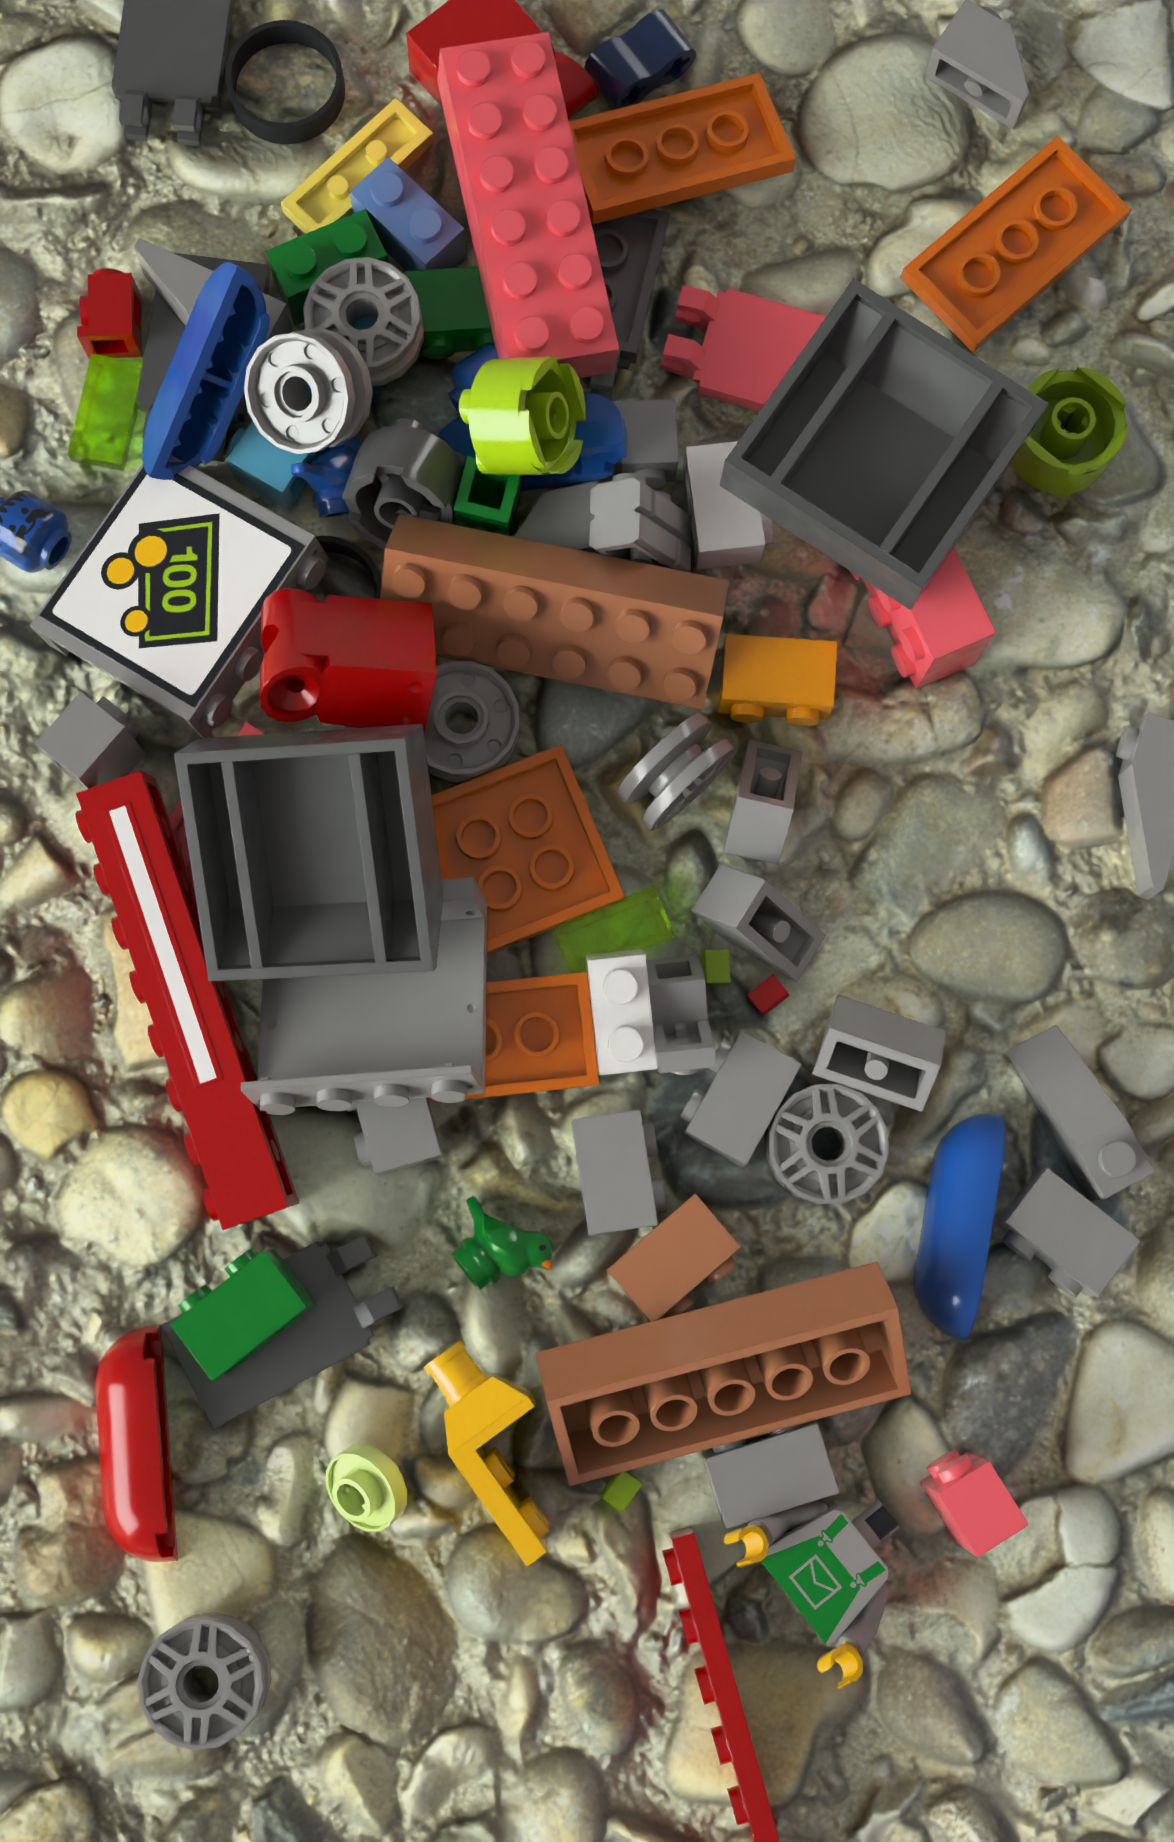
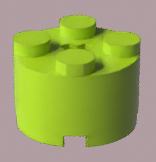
M544 356L491 359L482 365L475 376L471 389L463 390L459 400L460 416L466 424H469L470 436L476 453V464L481 473L495 475H550L566 473L574 466L583 444V440H574L576 421H586V406L579 377L569 363H559L557 361L559 357Z
M1077 367L1076 371H1058L1059 368L1050 370L1036 378L1027 388V390L1049 404L1011 462V465L1019 477L1027 484L1056 498L1069 497L1073 493L1093 485L1104 474L1121 449L1127 436L1128 424L1126 426L1124 412L1126 405L1123 395L1107 377L1088 368Z

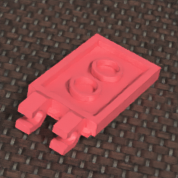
M683 285L674 320L707 331L702 346L695 340L668 334L660 369L700 383L698 395L759 412L826 316L727 288L726 293L718 291L717 297H715L710 291Z

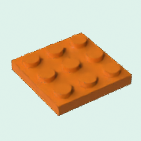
M562 744L431 795L441 879L475 878L487 900V955L625 901L623 890Z

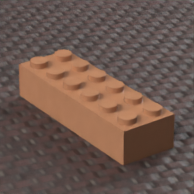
M399 514L384 550L380 599L432 603L436 656L461 661H472L490 667L703 710L730 580Z
M878 1262L535 1352L547 1407L569 1486L911 1394L898 1306Z

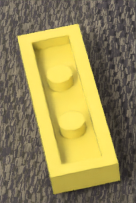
M397 98L393 99L280 202L283 213L305 234L352 215L353 209L349 192L387 157L405 171L434 144L433 132Z

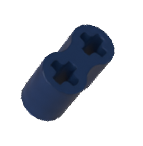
M659 9L644 16L626 33L610 38L596 47L587 58L584 68L615 110L638 104L654 89L677 80L695 61L696 51L666 11Z

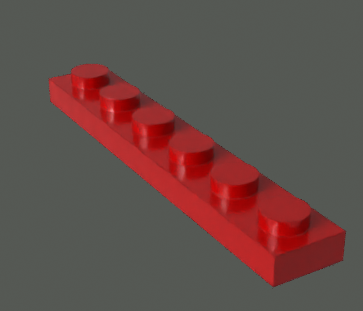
M691 1526L669 1532L673 1548L662 1550L671 1586L683 1583L689 1606L678 1609L687 1644L691 1645L699 1642L705 1666L695 1668L694 1670L704 1705L715 1702L721 1725L710 1729L720 1765L732 1762L738 1785L727 1788L737 1826L749 1823L753 1842H780L695 1533Z

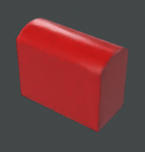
M772 974L749 992L746 998L757 1012L764 1017L790 995L774 974Z

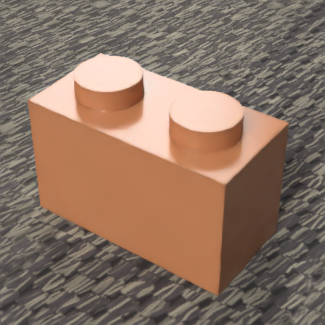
M695 1193L606 1269V1271L649 1322H652L660 1317L667 1318L686 1311L694 1303L688 1293L704 1279L711 1286H714L737 1266L738 1263L731 1255L741 1246Z

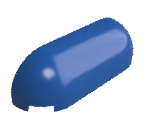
M232 262L221 264L204 284L151 409L142 447L143 466L149 477L172 480L175 479V474L180 473L189 465L195 468L202 462L206 465L213 459L222 444L244 392L247 365L256 349L265 343L270 317L266 313L265 300L261 289L249 273ZM172 455L183 462H169L168 459Z
M584 393L586 421H576L574 440H583L582 449L576 463L569 471L563 474L522 475L521 491L589 482L611 476L614 465L621 461L623 457L626 458L628 447L627 428L617 406L602 395ZM461 416L454 419L437 434L438 438L444 440L454 451L462 454L466 460L467 456L476 458L469 424H466Z
M978 1114L957 1123L939 1141L932 1161L914 1272V1292L929 1321L943 1334L962 1341L968 1338L973 1328L982 1294L1004 1154L1005 1125L1001 1114Z

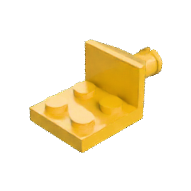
M460 1340L423 1367L427 1374L431 1375L446 1397V1402L450 1406L444 1411L448 1455L528 1567L547 1552L548 1537L545 1534L550 1531L548 1528L550 1523L530 1495L521 1501L510 1484L514 1482L513 1477L516 1475L498 1448L495 1446L487 1452L483 1445L535 1407L536 1399L528 1389L503 1377L493 1374L488 1378L484 1371L481 1372L477 1364L465 1350V1345Z

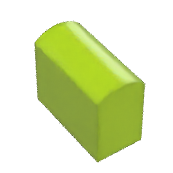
M729 949L701 951L702 969L706 985H730Z
M627 1471L613 1475L599 1496L623 1513L643 1483Z

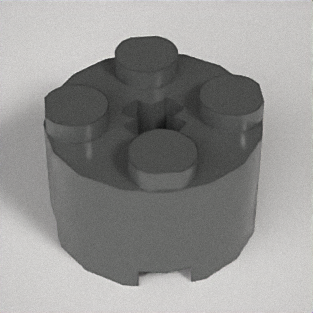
M399 418L394 422L393 426L383 427L368 434L359 447L342 495V499H345L349 509L347 517L349 525L364 539L385 549L399 514L452 524L454 506L466 458L454 451L444 440L426 431L423 425L415 419Z

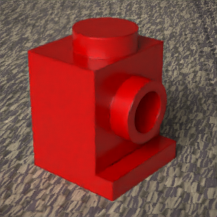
M104 268L96 270L93 274H88V295H81L79 299L82 326H77V337L88 359L142 357V297L132 273H123L120 270Z

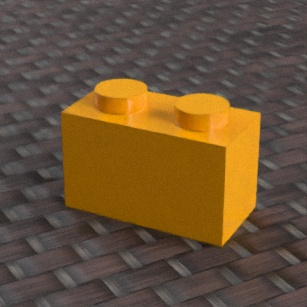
M726 634L721 656L718 713L731 714L730 718L732 720L744 723L761 722L764 720V716L786 717V723L794 726H815L819 724V720H828L834 707L837 641Z

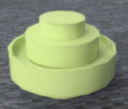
M353 1444L331 1460L326 1470V1486L331 1501L339 1513L353 1526L365 1531L379 1532L391 1525L402 1515L407 1505V1488L396 1463L380 1449L368 1444Z

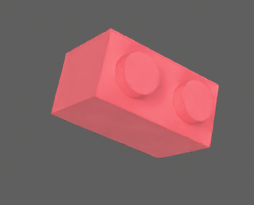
M955 1449L940 1456L927 1466L931 1475L919 1482L955 1542L978 1558L1029 1525L990 1461L968 1451L960 1456Z

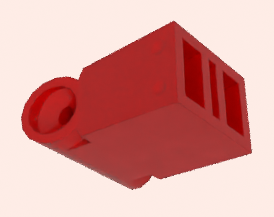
M448 0L406 33L409 72L443 108L437 82L440 48L543 32L516 0ZM552 45L569 120L597 98L598 90L592 77L582 66L563 53L554 51Z
M291 588L274 591L265 598L261 608V642L265 656L260 667V703L267 716L277 721L296 722L306 720L316 714L321 723L355 728L423 724L425 735L437 675L432 603L328 595L321 603L312 594L300 589Z

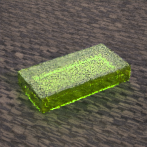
M91 354L67 454L71 462L120 471L125 470L139 409L136 397L142 363Z
M655 885L625 896V899L551 928L569 974L587 972L585 955L642 949L644 952L672 941L676 937Z

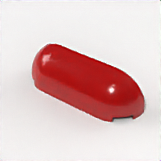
M151 1325L134 1329L117 1339L106 1351L98 1366L95 1380L102 1502L107 1528L113 1539L122 1549L141 1560L170 1562L178 1561L162 1326Z

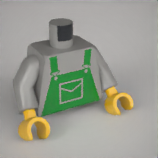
M816 1500L763 1518H757L751 1521L747 1527L728 1532L724 1536L726 1545L741 1539L746 1545V1555L742 1560L737 1561L736 1565L743 1567L761 1561L826 1646L829 1648L836 1642V1648L824 1654L818 1660V1670L823 1673L830 1669L836 1661L843 1670V1678L837 1685L838 1689H842L857 1681L863 1672V1661L861 1658L878 1631L889 1596L887 1580L891 1575V1571L874 1550L900 1529V1526L880 1501H875L853 1521H850L835 1502L832 1501L825 1504L821 1500Z

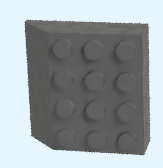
M853 278L725 459L720 486L909 610H912L1008 469L1049 403Z
M423 724L203 738L195 740L174 753L208 981L434 971L437 968L443 888Z

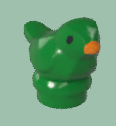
M474 1195L466 1200L473 1219V1236L463 1239L460 1242L462 1246L451 1255L479 1291L490 1282L493 1285L496 1284L501 1275L516 1277L524 1274L530 1268H544L547 1271L552 1269L553 1245L552 1241L545 1234L537 1231H523L488 1216Z

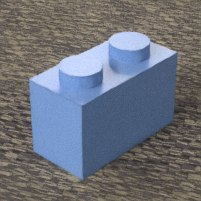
M389 157L349 192L353 214L366 209L385 252L405 271L457 268L467 259L465 228Z

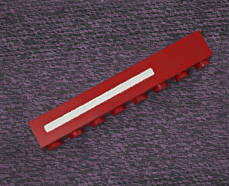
M139 770L76 793L81 810L75 813L77 825L84 840L87 843H93L99 863L93 866L97 884L104 896H111L117 914L116 917L111 919L112 929L119 946L123 950H129L135 970L129 973L130 983L138 1001L141 1004H147L153 1022L147 1028L149 1040L156 1055L159 1058L165 1057L171 1078L166 1080V1090L173 1108L177 1112L183 1111L189 1133L184 1135L185 1147L193 1165H201L208 1186L203 1188L202 1195L210 1218L213 1221L219 1220L223 1231L300 1204L270 1115L266 1111L259 1110L241 1092V1082L257 1081V1076L225 982L208 981L196 896L156 778Z

